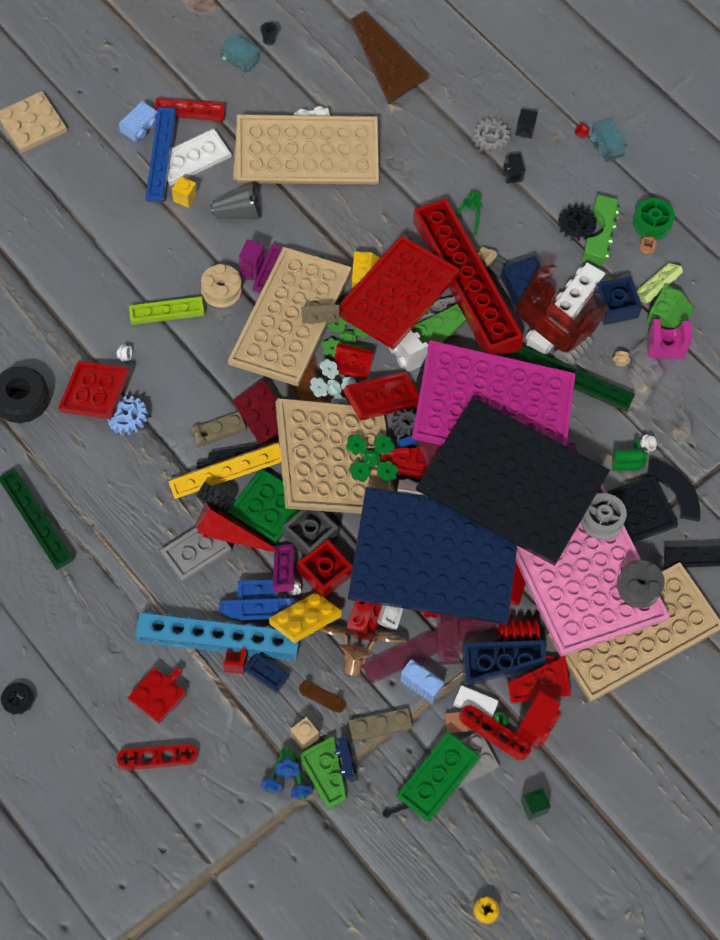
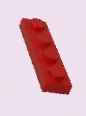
M156 98L154 110L158 112V107L176 108V118L222 122L224 120L225 103Z

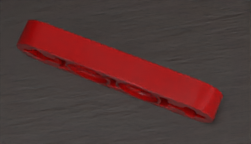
M466 705L459 713V719L465 726L513 758L522 761L531 753V746L526 740L478 708ZM482 723L488 724L491 730H485L482 727ZM499 735L506 736L508 742H503Z
M191 744L135 748L120 751L116 760L118 766L123 770L183 766L195 763L198 759V752L196 747ZM179 750L180 755L186 754L187 750H190L194 755H191V759H187L183 755L180 756V760H177L176 751ZM164 752H172L174 754L171 761H164L162 759ZM134 754H138L139 764H136L135 760H129L128 764H124L121 761L126 755H128L129 759H136ZM143 754H152V761L150 763L142 762L141 757Z

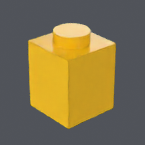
M180 176L172 188L173 202L189 208L197 196L196 183Z

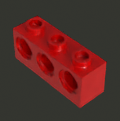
M355 601L347 625V630L355 639L373 640L382 605Z

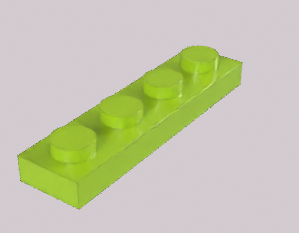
M202 296L129 305L131 325L204 316Z

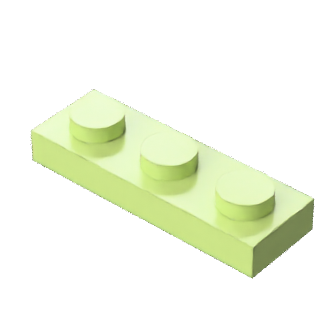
M670 263L664 266L637 290L640 302L648 303L652 301L662 291L665 284L669 285L683 273L682 267Z

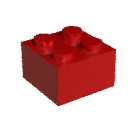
M328 539L297 562V572L315 592L324 598L351 578L353 566Z
M539 691L523 719L517 735L526 740L535 749L540 744L544 746L552 728H554L562 713L559 710L561 703Z

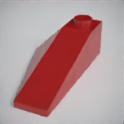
M206 501L195 524L198 534L205 538L209 536L216 540L274 552L276 550L274 544L254 531L248 532L247 528L239 521H230L231 518L228 517V514Z

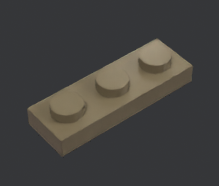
M408 708L348 721L352 742L409 731L413 728Z

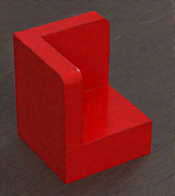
M242 648L241 652L226 650L225 660L223 661L224 672L244 675L247 657L246 648Z

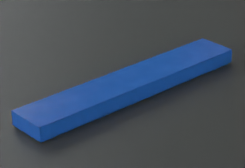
M158 107L145 198L147 202H164L176 108Z

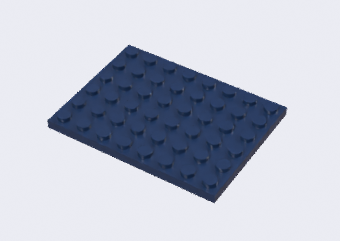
M366 487L348 600L507 625L517 545L427 496Z

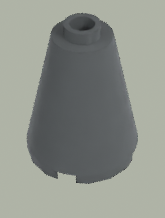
M248 184L213 200V204L210 205L211 214L215 215L216 218H261V209L258 207L259 198L253 184Z

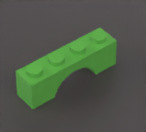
M597 195L593 213H595L594 218L597 219L602 233L596 237L587 238L582 263L588 262L591 265L603 267L604 261H608L610 250H607V248L612 245L614 237L611 235V231H615L617 221H614V217H618L620 207L617 206L618 199Z

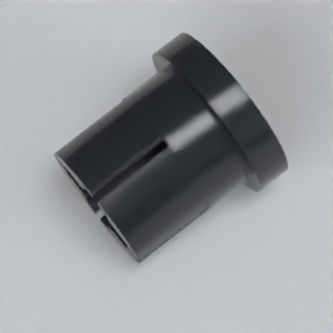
M272 22L262 24L260 31L263 43L273 45L276 41L277 26Z

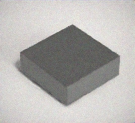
M497 255L485 268L489 273L500 279L502 268L510 263Z

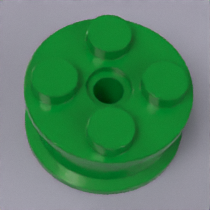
M659 198L645 199L637 206L636 214L633 218L634 229L642 237L649 236L655 240L662 239L671 231L675 219L674 209L665 200Z

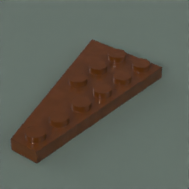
M365 11L351 18L352 27L388 105L428 80V74Z

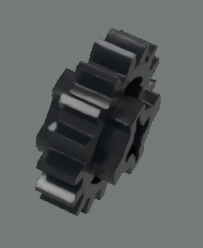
M577 204L574 205V208L569 205L567 210L563 209L562 213L559 214L558 226L560 227V232H565L564 237L571 236V240L574 237L578 241H580L581 237L586 240L588 235L592 236L593 231L596 229L597 219L594 218L595 213H590V208L585 210L584 205L578 208Z

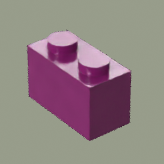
M249 239L246 240L239 255L240 276L244 279L256 281L265 260L264 244Z

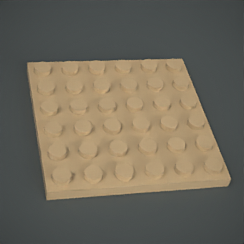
M277 399L275 403L286 509L361 514L366 487L394 491L392 479L389 482H384L382 477L377 475V465L369 467L368 470H370L371 475L365 482L354 480L352 478L353 474L349 472V467L354 465L356 461L363 462L364 454L354 455L352 451L346 449L348 437L359 434L362 440L367 442L365 446L366 452L370 450L375 451L373 441L376 440V437L379 434L387 437L384 415L360 421L351 405ZM383 453L378 454L380 457V462L382 461Z

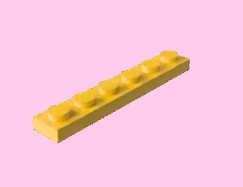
M276 442L169 479L174 498L177 499L199 491L204 482L214 486L281 463L280 446Z

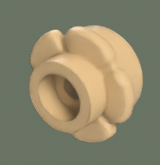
M624 351L615 352V356L612 358L615 364L620 367H625L631 361L629 358L630 354Z

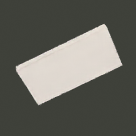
M215 129L171 148L167 182L170 186L175 184L180 176L188 178L231 157V152Z

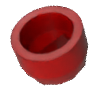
M581 122L575 129V135L581 138L587 137L590 131L589 127Z

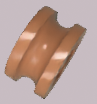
M644 237L641 240L639 249L643 254L650 255L654 253L657 242L652 237Z

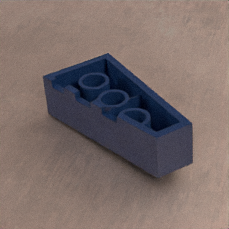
M544 640L464 643L462 646L464 687L543 665L546 661Z

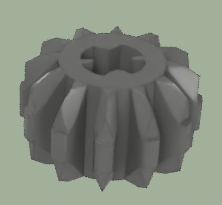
M405 408L403 413L397 411L396 416L392 417L391 429L394 430L395 436L400 435V439L412 436L416 416L413 409L407 412Z

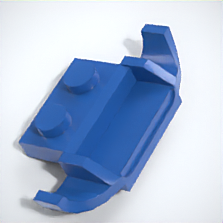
M273 580L238 581V600L220 601L219 612L238 621L264 620L297 603L298 599H278V593H274Z

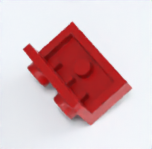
M338 343L334 362L337 364L339 374L354 376L358 379H368L374 351Z

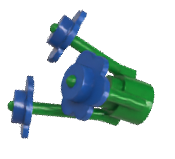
M292 748L281 749L279 758L276 759L272 779H263L261 787L268 793L283 792V785L277 783V775L284 778L296 776L298 787L291 790L290 797H297V799L307 798L313 793V787H307L302 784L296 751Z

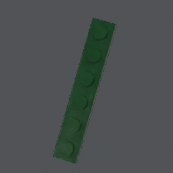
M15 468L1 475L0 484L56 571L74 561Z

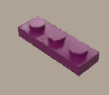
M271 244L253 285L254 292H262L283 247Z
M294 544L275 546L274 593L293 591L295 579Z

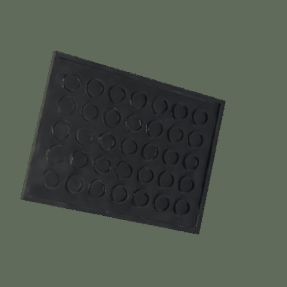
M473 397L420 480L416 491L555 566L608 476L610 469Z

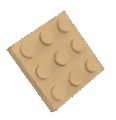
M42 91L0 110V123L20 154L67 132V127Z

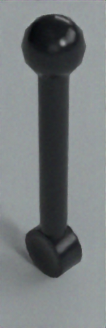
M403 805L392 810L385 809L383 817L389 818L391 814L409 807Z

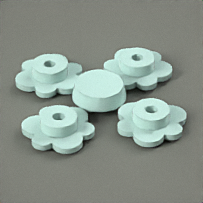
M325 359L319 366L322 369V374L331 380L326 384L322 378H312L310 380V389L316 397L326 396L327 393L334 396L331 399L332 404L349 405L347 404L348 400L340 395L341 388L344 389L347 385L355 384V379L352 376L344 377L342 379L343 383L340 386L336 380H333L339 374L337 364L334 361L330 362L329 359Z

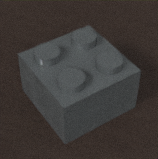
M301 510L282 526L283 536L291 544H294V547L304 557L327 539L332 542L338 537V527L322 511Z

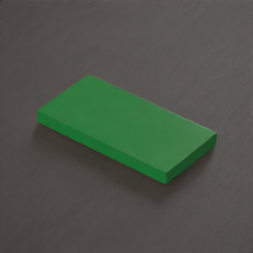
M448 731L396 797L430 823L481 757Z

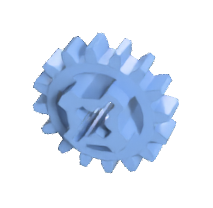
M124 396L122 401L119 399L111 420L107 419L108 424L115 433L120 432L121 435H124L125 432L131 435L133 430L137 433L138 427H144L142 422L148 421L146 418L148 415L147 407L144 402H141L140 398L135 400L134 396H131L130 399Z

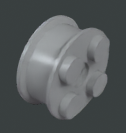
M599 493L595 496L581 521L582 527L593 538L600 540L612 539L619 535L623 529L627 516L626 507L616 496Z

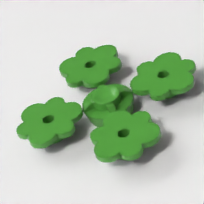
M339 317V322L328 323L327 327L331 328L332 333H342L340 341H335L333 338L322 343L323 354L334 359L338 343L369 350L365 344L359 345L355 343L356 336L367 338L368 334L355 326L354 333L345 331L347 322Z

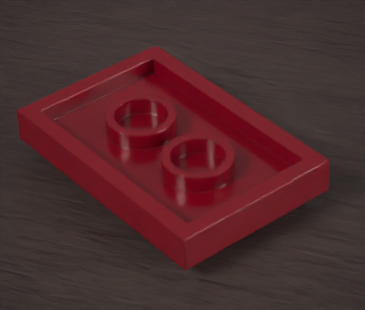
M264 380L232 400L259 444L268 443L279 436L275 403L277 399Z

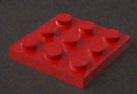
M78 361L59 404V411L111 420L130 374L129 369L126 367Z

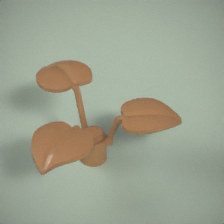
M328 624L319 629L327 634L340 635L344 638V644H340V649L345 653L344 659L346 664L344 672L354 676L360 675L361 666L365 664L366 658L373 656L374 653L371 649L377 640L408 644V640L393 632L375 631L374 635L376 636L373 638L368 649L348 644L347 634H350V632L343 626Z

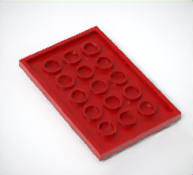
M401 235L339 304V317L394 350L460 275V269Z

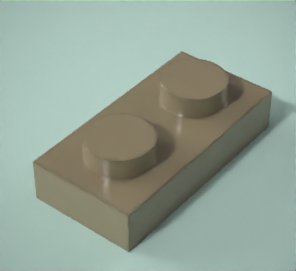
M339 305L301 307L302 324L339 322Z

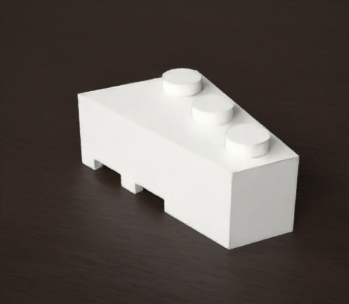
M412 331L405 336L394 350L389 348L390 352L396 355L399 366L401 368L404 367L407 373L420 367L423 362L425 363L428 348L426 342L422 344L418 339L420 335Z

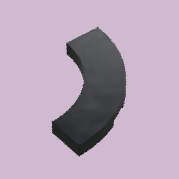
M649 458L646 477L654 475L657 481L673 491L679 505L681 519L699 522L701 513L699 500L688 479L671 465L654 458Z

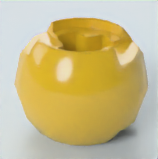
M481 897L474 904V916L481 923L491 924L498 919L500 906L492 897ZM486 905L490 907L489 911L492 912H489L487 915L483 913L484 909H482Z

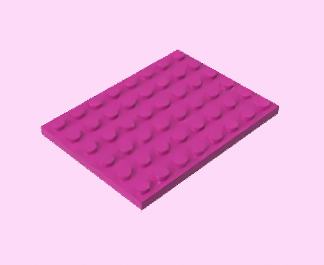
M429 340L412 439L443 446L474 397L567 446L575 373Z

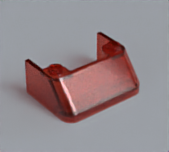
M557 266L539 267L517 305V315L560 351L570 352L595 332L609 307L591 308L588 315L582 317L577 323L552 303L556 296V290L549 283V280Z

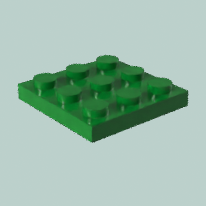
M260 469L227 513L276 545L283 536L282 526L301 510L286 509L283 482L265 470Z

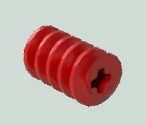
M509 619L507 625L499 624L498 642H501L502 638H504L505 642H509L510 638H512V641H517V639H520V641H525V639H528V641H533V639L539 641L540 627L538 621L534 619L530 624V621L525 619L522 624L521 619H517L516 623H514L513 619Z

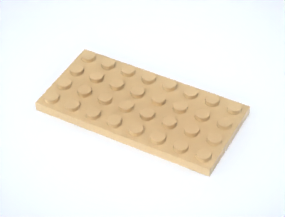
M237 115V183L378 185L377 117Z
M283 247L228 359V365L299 387L328 324L327 322L302 324L301 307L336 305L352 272V267Z
M680 562L662 572L665 585L660 598L670 616L668 621L565 655L567 668L590 703L720 631V619ZM548 633L547 637L549 638L554 648L558 652L550 633Z

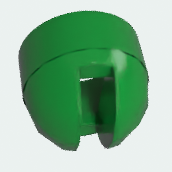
M502 712L496 713L493 719L499 722V716H501L502 725L507 727L509 721L507 715Z

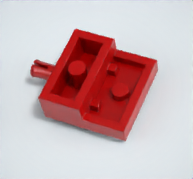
M154 667L127 698L151 719L160 724L170 711H174L186 697L185 690L175 682L183 672L176 667L168 676Z

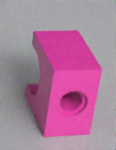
M653 319L647 336V357L684 359L692 342L691 321H683L681 327L677 329L666 330L661 328L660 319Z

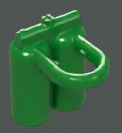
M638 438L634 439L633 449L614 450L612 471H639L646 466L648 452L641 450Z

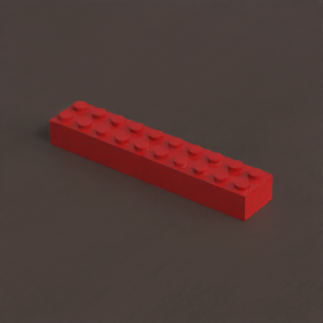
M447 198L414 209L413 223L428 251L460 269V275L448 288L465 316L482 351L492 355L503 356L522 349L523 335Z

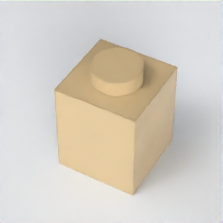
M306 717L290 729V737L304 752L319 740V732Z

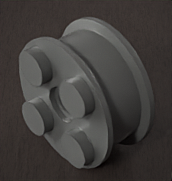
M636 560L624 567L617 582V590L620 597L627 604L637 608H646L658 600L664 589L665 579L657 565L645 560Z

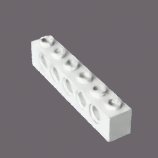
M588 262L583 268L580 267L575 274L574 280L570 279L567 283L564 293L560 292L555 300L556 303L548 307L545 317H540L537 321L534 331H529L526 336V347L547 355L591 299L596 283L603 282L606 273Z

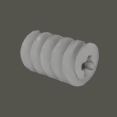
M578 326L558 350L554 352L555 358L564 364L574 366L576 361L580 359V356L584 355V351H587L589 346L593 344L589 332L585 328Z

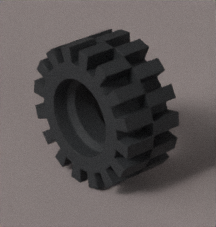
M206 482L203 483L196 495L227 513L234 501L233 498Z

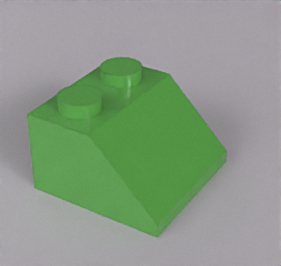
M665 284L649 313L646 323L652 325L653 319H660L661 328L666 330L677 329L681 327L683 321H689L695 309L681 291Z

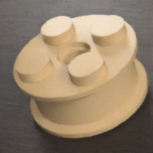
M222 264L208 268L201 277V294L203 299L209 305L217 308H226L235 304L241 296V277L234 268Z

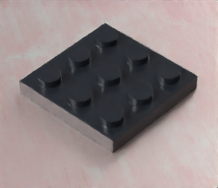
M654 475L607 491L608 494L619 498L625 505L627 516L624 527L633 543L677 528L678 523Z

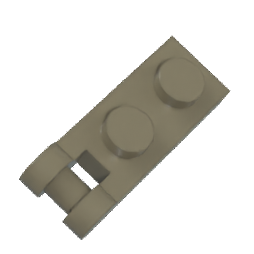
M239 412L201 426L196 425L190 428V433L195 437L194 442L197 447H203L246 431V426Z

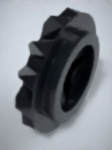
M13 683L7 686L1 695L3 708L6 712L13 715H23L24 712L30 710L34 703L33 691L24 683ZM15 692H17L19 697H23V699L20 700V706L16 703V701L12 702V700H14L16 696Z

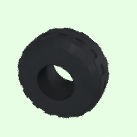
M16 366L4 370L0 374V416L14 423L30 422L41 416L44 410H46L49 401V390L44 377L35 369L26 366ZM26 390L29 392L22 399L11 398L17 391Z

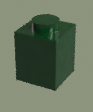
M543 788L525 794L521 799V804L528 820L547 814L551 808Z

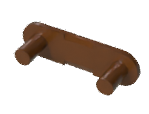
M305 681L299 687V691L303 696L334 712L340 713L346 707V703L342 698L311 682Z

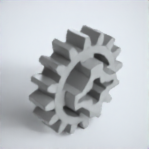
M487 118L486 122L480 120V124H476L475 129H473L472 141L475 142V147L480 146V151L486 149V153H489L492 150L495 154L497 149L501 152L503 147H507L510 140V130H507V125L502 126V121L497 123L495 118L493 121Z

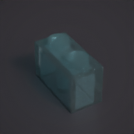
M233 33L220 46L221 58L247 74L260 61V50L255 45L249 44L242 37H238Z
M613 119L593 125L590 135L591 140L597 145L600 156H603L605 162L623 157L627 144Z

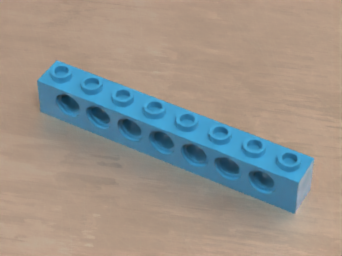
M154 612L139 614L136 639L139 643L226 653V650L241 652L242 648H246L248 656H254L257 653L265 658L297 661L299 641L293 643L273 626H265L263 628L256 627V625L250 623L238 625L232 621L221 623L214 619L197 620L191 616L179 618L173 614L163 616L157 615ZM158 625H162L164 627L160 631L154 630V628ZM176 628L184 629L181 633L174 632ZM197 630L204 632L200 636L194 635V632ZM217 632L224 634L221 638L214 637V634ZM242 635L244 638L237 641L234 639V636ZM256 637L264 639L261 643L253 641ZM277 639H280L284 643L281 645H275L273 642Z

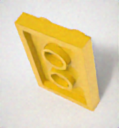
M315 592L270 617L269 624L293 643H296L342 616L340 609Z

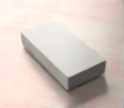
M461 686L453 706L463 709L466 705H472L492 718L499 701Z

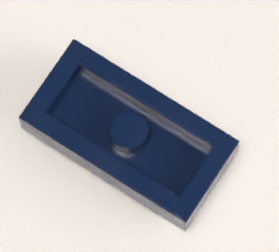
M257 653L244 668V672L276 694H278L289 679V675Z
M345 736L337 738L336 752L338 757L342 758L343 765H340L341 774L349 782L358 781L350 742Z

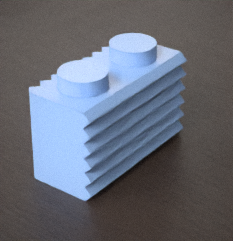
M141 101L119 122L120 132L134 142L143 139L147 131L151 127L154 128L156 126L157 110Z
M413 659L409 661L401 672L400 682H403L404 685L407 684V687L413 689V692H417V694L423 696V699L430 701V703L435 701L444 688L445 682Z

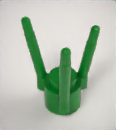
M471 191L467 198L463 200L455 215L458 216L465 206L466 211L477 209L474 235L476 236L482 208L480 203L482 196L478 192Z

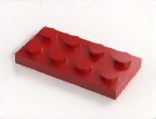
M407 372L347 385L343 389L360 421L402 411L405 408H414L418 405L419 393Z

